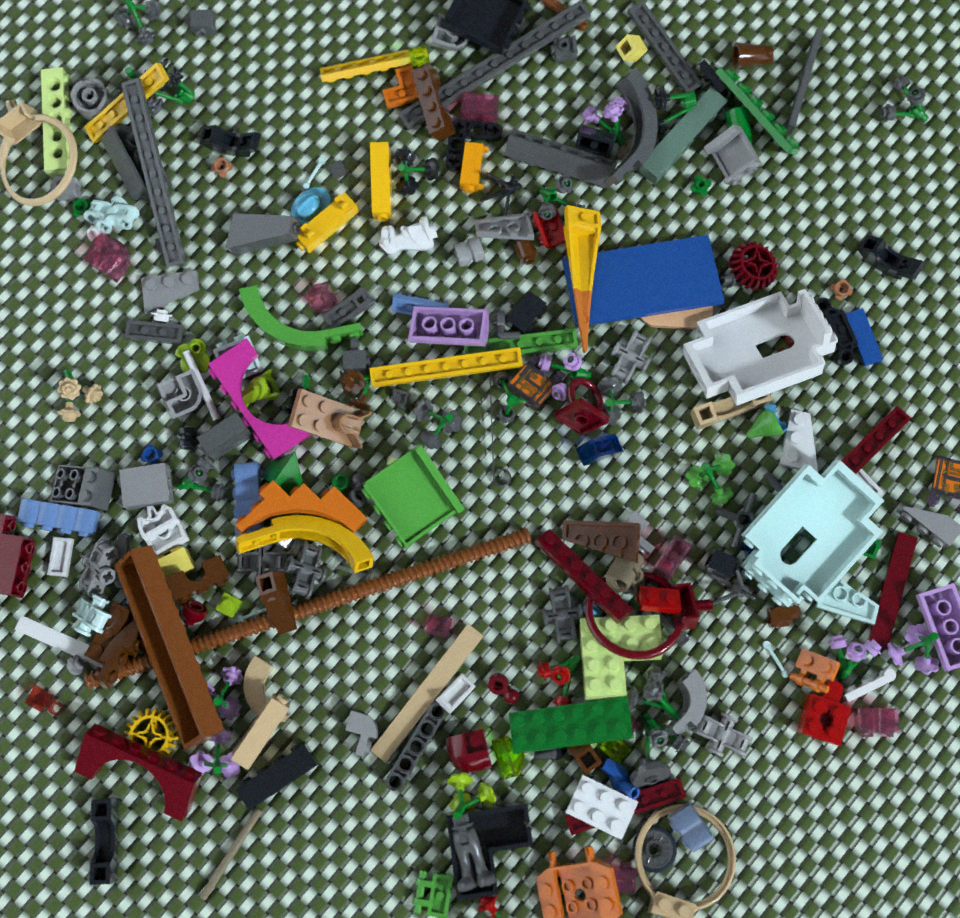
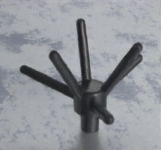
M486 172V178L501 185V190L481 198L480 202L501 195L497 198V201L500 202L506 197L503 216H507L510 196L516 191L521 190V183H514L515 173L512 174L511 180L506 182Z

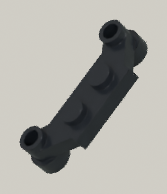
M820 298L816 304L822 308L820 310L838 340L836 346L839 353L836 363L841 367L849 365L854 360L853 349L858 344V341L844 310L832 307L829 299Z

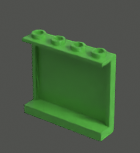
M420 444L362 483L364 486L362 492L366 498L373 499L375 502L373 508L378 515H384L387 519L384 523L389 531L394 530L397 534L394 538L401 547L405 545L407 549L410 548V544L456 512L459 514L465 510Z

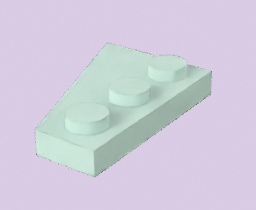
M839 580L820 603L816 602L815 605L816 608L871 625H875L879 609L878 604L861 592H857L843 580Z

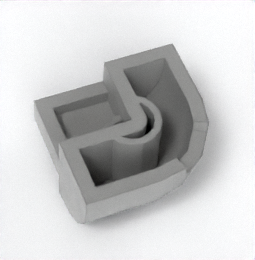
M439 14L431 46L448 51H457L463 48L469 40L442 28L445 15Z
M193 369L156 384L164 402L163 404L172 419L193 411L201 402L202 388Z

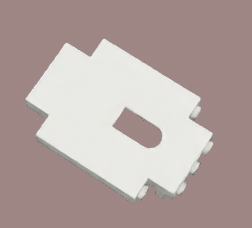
M806 289L798 291L797 301L791 305L789 299L784 297L780 291L698 321L697 334L699 338L683 344V355L706 399L728 391L737 406L821 375L825 365L823 356L835 351L838 340L830 324L824 318L822 311L815 303L813 296L809 295ZM784 335L794 340V345L791 348L762 358L755 346Z

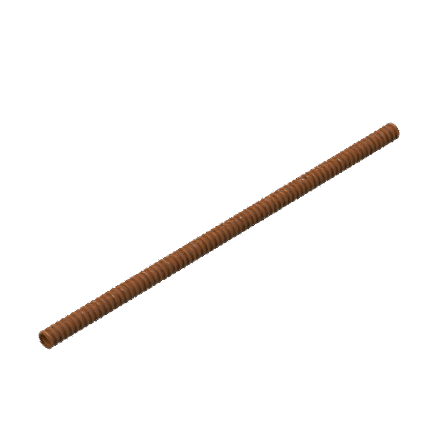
M523 527V530L517 529V532L512 531L511 534L506 533L505 536L500 535L499 538L496 536L493 540L490 538L487 542L484 540L481 544L478 542L475 546L472 544V547L466 546V549L460 548V551L454 550V553L448 552V555L442 554V557L437 556L436 559L431 558L430 561L427 559L424 563L421 561L418 565L415 563L412 567L409 565L406 569L403 567L400 571L397 569L396 572L391 571V574L385 573V576L373 577V580L367 579V582L363 580L360 584L357 582L354 586L351 584L348 588L345 586L342 590L339 588L338 591L333 590L332 593L321 594V597L315 596V599L309 598V601L297 602V605L292 604L295 620L299 621V618L305 619V616L311 617V614L317 615V612L322 613L323 610L328 611L329 608L334 609L335 606L340 607L341 604L346 605L347 602L350 604L353 600L356 602L359 598L362 600L365 596L368 598L371 594L374 596L375 593L386 592V589L392 590V587L398 588V585L404 586V583L410 584V581L415 582L416 579L421 580L422 577L427 578L428 575L431 577L434 573L437 575L440 571L443 573L446 569L449 571L452 567L455 569L458 565L461 567V564L467 565V562L473 563V560L479 561V558L485 559V556L491 557V554L496 555L497 552L502 553L503 550L506 552L509 548L512 550L515 546L518 548L521 544L522 546L525 543L530 544L531 537L526 527ZM264 613L261 617L258 615L255 619L252 617L249 621L246 619L244 622L234 623L233 626L228 625L227 628L222 627L221 630L216 629L215 632L210 631L209 634L204 633L203 636L192 637L191 640L189 639V642L193 646V652L199 654L200 651L205 652L206 649L211 650L212 647L223 646V643L229 644V641L235 642V639L241 640V637L247 638V635L252 636L253 633L258 634L259 631L262 633L265 629L269 631L271 627L273 629L276 627L269 614L266 615ZM148 653L140 654L132 659L128 658L126 664L122 666L118 673L117 679L121 680L123 677L127 678L129 675L133 676L135 673L139 674L141 671L145 672L147 669H153ZM98 668L96 671L92 670L91 673H85L84 681L89 689H93L94 686H100L96 678L101 668Z

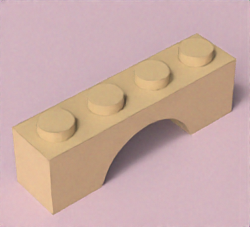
M770 394L737 406L732 397L694 407L690 415L696 429L700 430L765 406L772 400Z

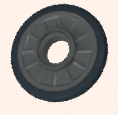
M651 826L642 846V864L644 870L658 873L667 870L674 863L677 855V846L673 836L667 830L658 826ZM638 832V834L635 836L632 844V853L634 859L636 841L640 832ZM652 843L660 846L658 855L650 854L649 846Z

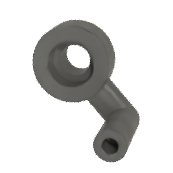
M497 311V315H493V326H497V337L499 339H520V332H505V311Z

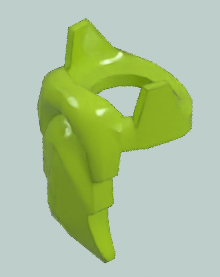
M272 369L267 370L259 377L253 378L250 384L242 390V397L246 407L250 403L264 398L268 400L279 398L281 392H279L277 384L271 376ZM266 381L272 386L273 393H270Z

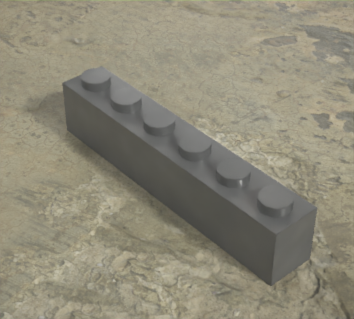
M513 129L509 134L504 156L509 157L511 160H520L530 166L542 167L549 172L555 171L567 177L577 178L584 183L590 182L596 184L599 188H609L606 187L603 181L612 173L618 161Z

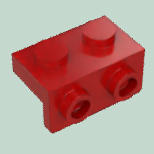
M554 206L556 215L550 220L540 218L537 211L533 212L534 218L532 222L535 228L539 229V241L542 246L545 245L549 250L566 243L564 225L556 206Z
M641 586L637 593L636 600L640 601V609L642 611L680 614L682 610L679 590Z

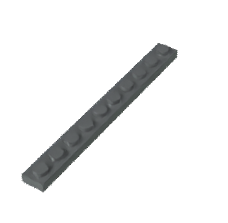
M136 78L122 82L121 85L166 267L185 264L186 259L142 80Z

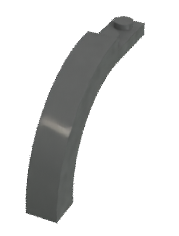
M637 67L616 84L630 107L634 124V137L627 157L603 181L606 187L613 183L618 185L624 179V174L627 175L642 167L649 159L655 146L658 129L656 107L651 91Z

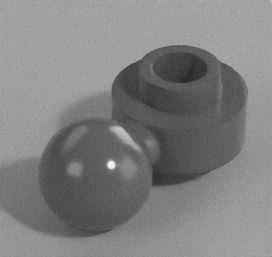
M361 473L353 475L351 483L355 488L348 495L349 501L355 507H362L369 500L362 492V489H364L362 483L366 481V477Z

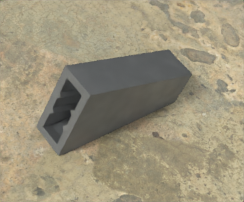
M233 213L225 248L234 255H240L297 241L298 234L300 233L301 223L293 216Z

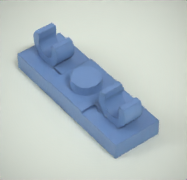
M402 292L394 293L393 312L412 315L414 306L449 308L448 301H445L444 304L438 302V299L431 301L412 297L410 293L408 296L402 295Z

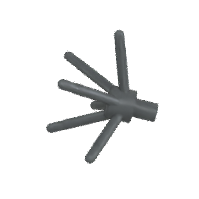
M739 559L736 562L739 565L738 569L735 570L738 582L733 584L713 573L710 574L712 578L732 587L731 593L713 601V605L736 596L741 598L747 597L752 600L756 599L752 595V591L748 589V586L743 584Z

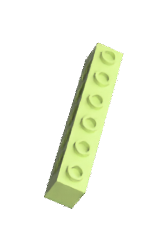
M62 67L41 69L42 114L60 120L73 133V128L70 124L72 110L69 102L72 101L69 91V85H71L70 75ZM43 122L44 171L50 178L54 176L64 177L69 162L67 139L58 127L51 123Z

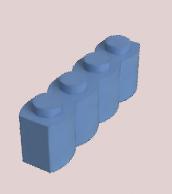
M258 462L234 464V469L231 470L232 480L235 481L232 495L233 499H236L237 502L233 512L234 518H237V520L244 514L247 516L251 512L250 508L257 501L262 502L259 499V489L262 486L261 469ZM264 521L253 526L245 533H251L263 528ZM235 526V536L238 537L240 534L236 531Z
M22 498L17 521L22 523V527L34 528V525L41 526L40 529L52 532L54 528L60 529L59 533L71 535V532H78V536L90 538V535H96L101 513L85 508Z

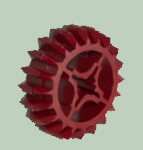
M747 241L733 250L728 267L732 268L731 273L735 274L734 278L739 281V286L744 284L745 289L751 288L752 291L756 289L760 291L775 281L779 272L777 270L779 264L775 263L778 258L773 257L774 251L770 252L768 250L769 246L763 247L762 242L757 244L756 241L751 243ZM744 255H748L746 260H743ZM761 272H764L763 277H760Z

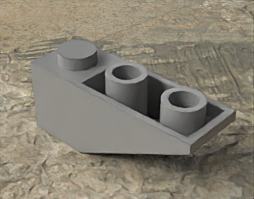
M906 506L897 510L904 521L915 525L916 530L930 537L932 543L937 547L946 548L951 546L960 534V524L948 515Z

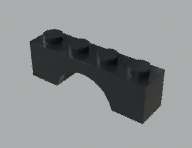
M119 797L91 800V822L95 829V850L90 862L89 885L111 884L117 881Z

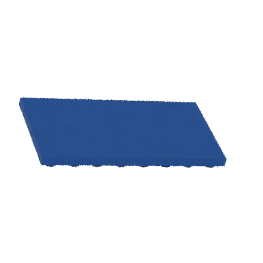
M709 235L597 252L589 325L724 304L725 301ZM568 257L562 258V265L576 328L579 327L569 260Z

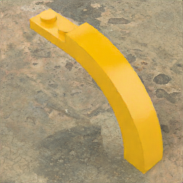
M307 515L278 517L271 519L270 527H263L257 531L244 533L236 537V549L239 554L283 540L305 539L322 543L337 551L349 563L354 573L372 568L374 557L357 535L338 523L320 517Z

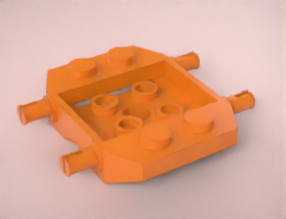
M593 846L584 847L587 860L577 863L560 864L557 863L556 851L547 853L550 864L549 868L536 878L543 918H566L557 876L561 878L568 918H619L623 914L614 868L602 859L595 858ZM578 889L584 890L586 894L585 900L578 896Z

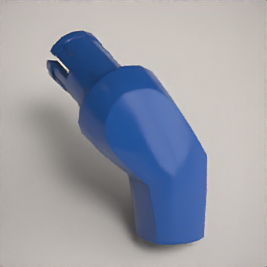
M604 757L599 769L609 776L613 789L619 793H624L630 799L632 798V800L638 798L640 790L631 784L624 766Z

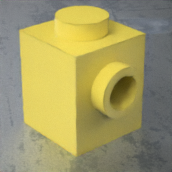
M627 34L615 46L623 61L636 62L648 51L639 35Z

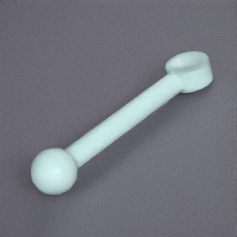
M319 157V163L308 180L302 185L304 189L309 188L311 180L321 165L326 163L324 157Z
M264 608L245 616L239 615L236 620L238 623L240 621L244 622L245 619L267 612V610Z
M764 641L762 644L763 648L769 651L782 671V676L787 678L789 672L784 669L771 649V643Z

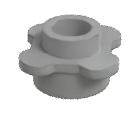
M77 654L74 655V658H68L67 669L73 675H80L82 671L85 672L88 669L85 661Z

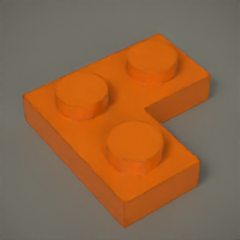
M412 65L395 69L399 86L382 90L387 109L419 101L412 75V70H414Z

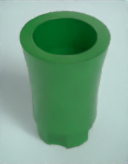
M742 106L726 111L724 117L728 127L730 128L732 125L741 126L752 145L749 110Z

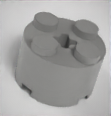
M87 78L88 80L77 82L71 91L74 106L80 115L89 121L114 101L105 85L95 78Z

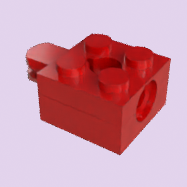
M827 681L824 683L829 686L827 694L821 692L820 696L807 694L796 732L835 746H841L852 707L840 703L843 686L837 681Z

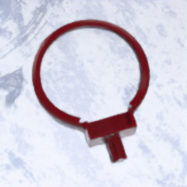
M643 571L644 578L655 582L662 588L679 590L682 608L680 614L671 613L675 626L671 636L660 646L646 651L627 650L609 641L600 632L595 623L593 600L589 596H587L585 603V617L590 632L604 648L624 658L645 660L660 656L672 648L680 637L682 630L695 629L700 619L699 612L712 611L713 602L710 599L695 600L691 583H681L673 586L663 577ZM605 576L604 578H602V580H603L605 583H606V576Z

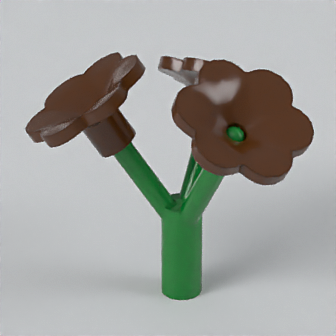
M351 369L344 376L342 371H339L344 395L347 394L346 390L357 394L361 391V388H364L358 399H349V404L360 410L369 411L371 406L365 403L371 383L370 373L363 376L361 372Z

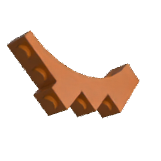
M273 480L269 484L266 482L259 489V499L262 502L257 501L250 508L251 512L247 516L244 514L236 521V531L240 535L244 534L253 526L280 515L307 514L338 523L355 534L366 523L367 517L335 486L331 490L327 488L320 495V499L304 483L300 487L298 485L290 491L289 494L291 496H289Z

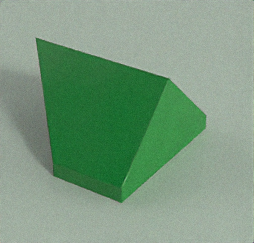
M296 452L271 461L261 475V478L269 483L274 480L289 496H291L289 493L295 486L298 485L300 487L303 483Z

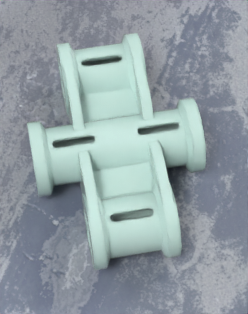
M113 196L111 203L92 200L91 207L83 214L86 221L96 224L97 229L106 234L111 233L112 226L130 230L133 226V221L140 215L137 208L127 205V202L119 196Z
M94 593L92 601L81 597L80 605L76 612L72 613V616L81 620L74 630L88 637L91 636V630L102 634L104 632L103 627L108 618L112 617L111 614L103 610L110 601Z

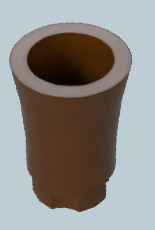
M736 42L732 51L733 67L736 69L746 66L771 64L774 54L773 46Z

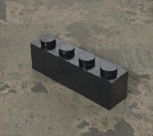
M299 743L290 749L292 753L286 757L284 754L273 760L274 765L269 768L267 765L256 771L257 776L252 779L247 777L239 783L240 787L236 791L248 810L253 809L320 764L308 744L302 745Z

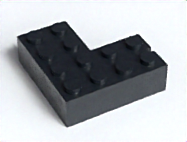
M526 801L464 810L463 814L467 813L469 821L473 822L472 826L477 833L486 867L494 874L495 878L493 852L533 846L528 804ZM454 811L446 812L457 901L498 894L497 880L488 886L479 887L477 883V886L471 890L458 891L457 884L462 877V869L453 839V832L455 830H452L454 826L452 817ZM469 853L470 863L477 880L475 863L472 854Z

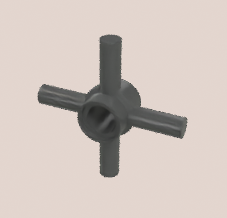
M754 493L749 494L744 511H739L737 514L720 507L716 509V515L732 520L737 529L730 546L731 548H739L743 537L741 534L755 520L751 513L757 495ZM740 517L747 518V526L740 523Z

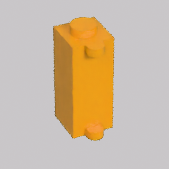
M465 142L460 190L466 193L484 190V185L479 183L483 153H488L489 147L484 146L482 143Z

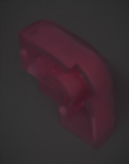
M101 233L92 241L94 245L83 260L117 283L131 263L129 249L110 234Z

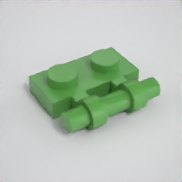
M419 870V877L416 878L415 883L417 885L416 895L412 901V904H414L413 913L421 914L422 906L428 907L427 916L447 918L454 875L434 872L432 880L426 879L428 871ZM425 887L431 888L429 899L423 898Z

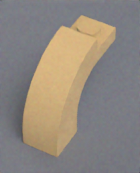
M254 656L248 665L243 686L247 703L256 715L260 713L268 701L265 694V683L274 668L273 665L259 656ZM286 713L281 722H286L289 714Z

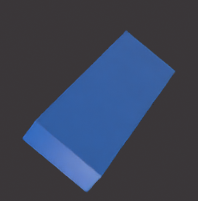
M861 308L845 313L858 341V344L855 346L863 366L866 367L882 362L883 357L864 309Z

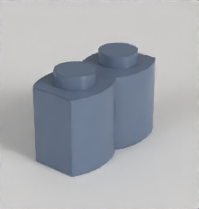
M690 801L670 814L671 821H669V824L675 833L679 831L682 835L681 841L687 850L691 849L694 853L714 840L712 832Z

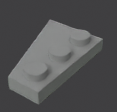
M529 212L474 220L476 236L534 240Z
M197 270L141 278L144 312L146 315L151 314L152 311L160 307L167 306L168 303L174 300H180L200 290Z

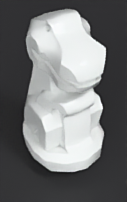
M423 216L420 218L419 223L408 227L401 226L400 234L395 233L393 226H384L381 229L379 245L388 255H394L402 250L426 251L435 246L433 239L438 238L434 223L429 224L427 216Z

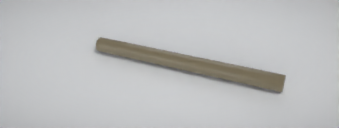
M255 808L199 895L201 899L206 900L262 814L263 811L261 809Z

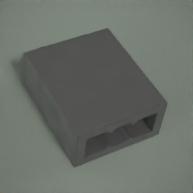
M235 412L197 437L200 442L197 446L208 458L211 457L216 461L253 437L241 417Z

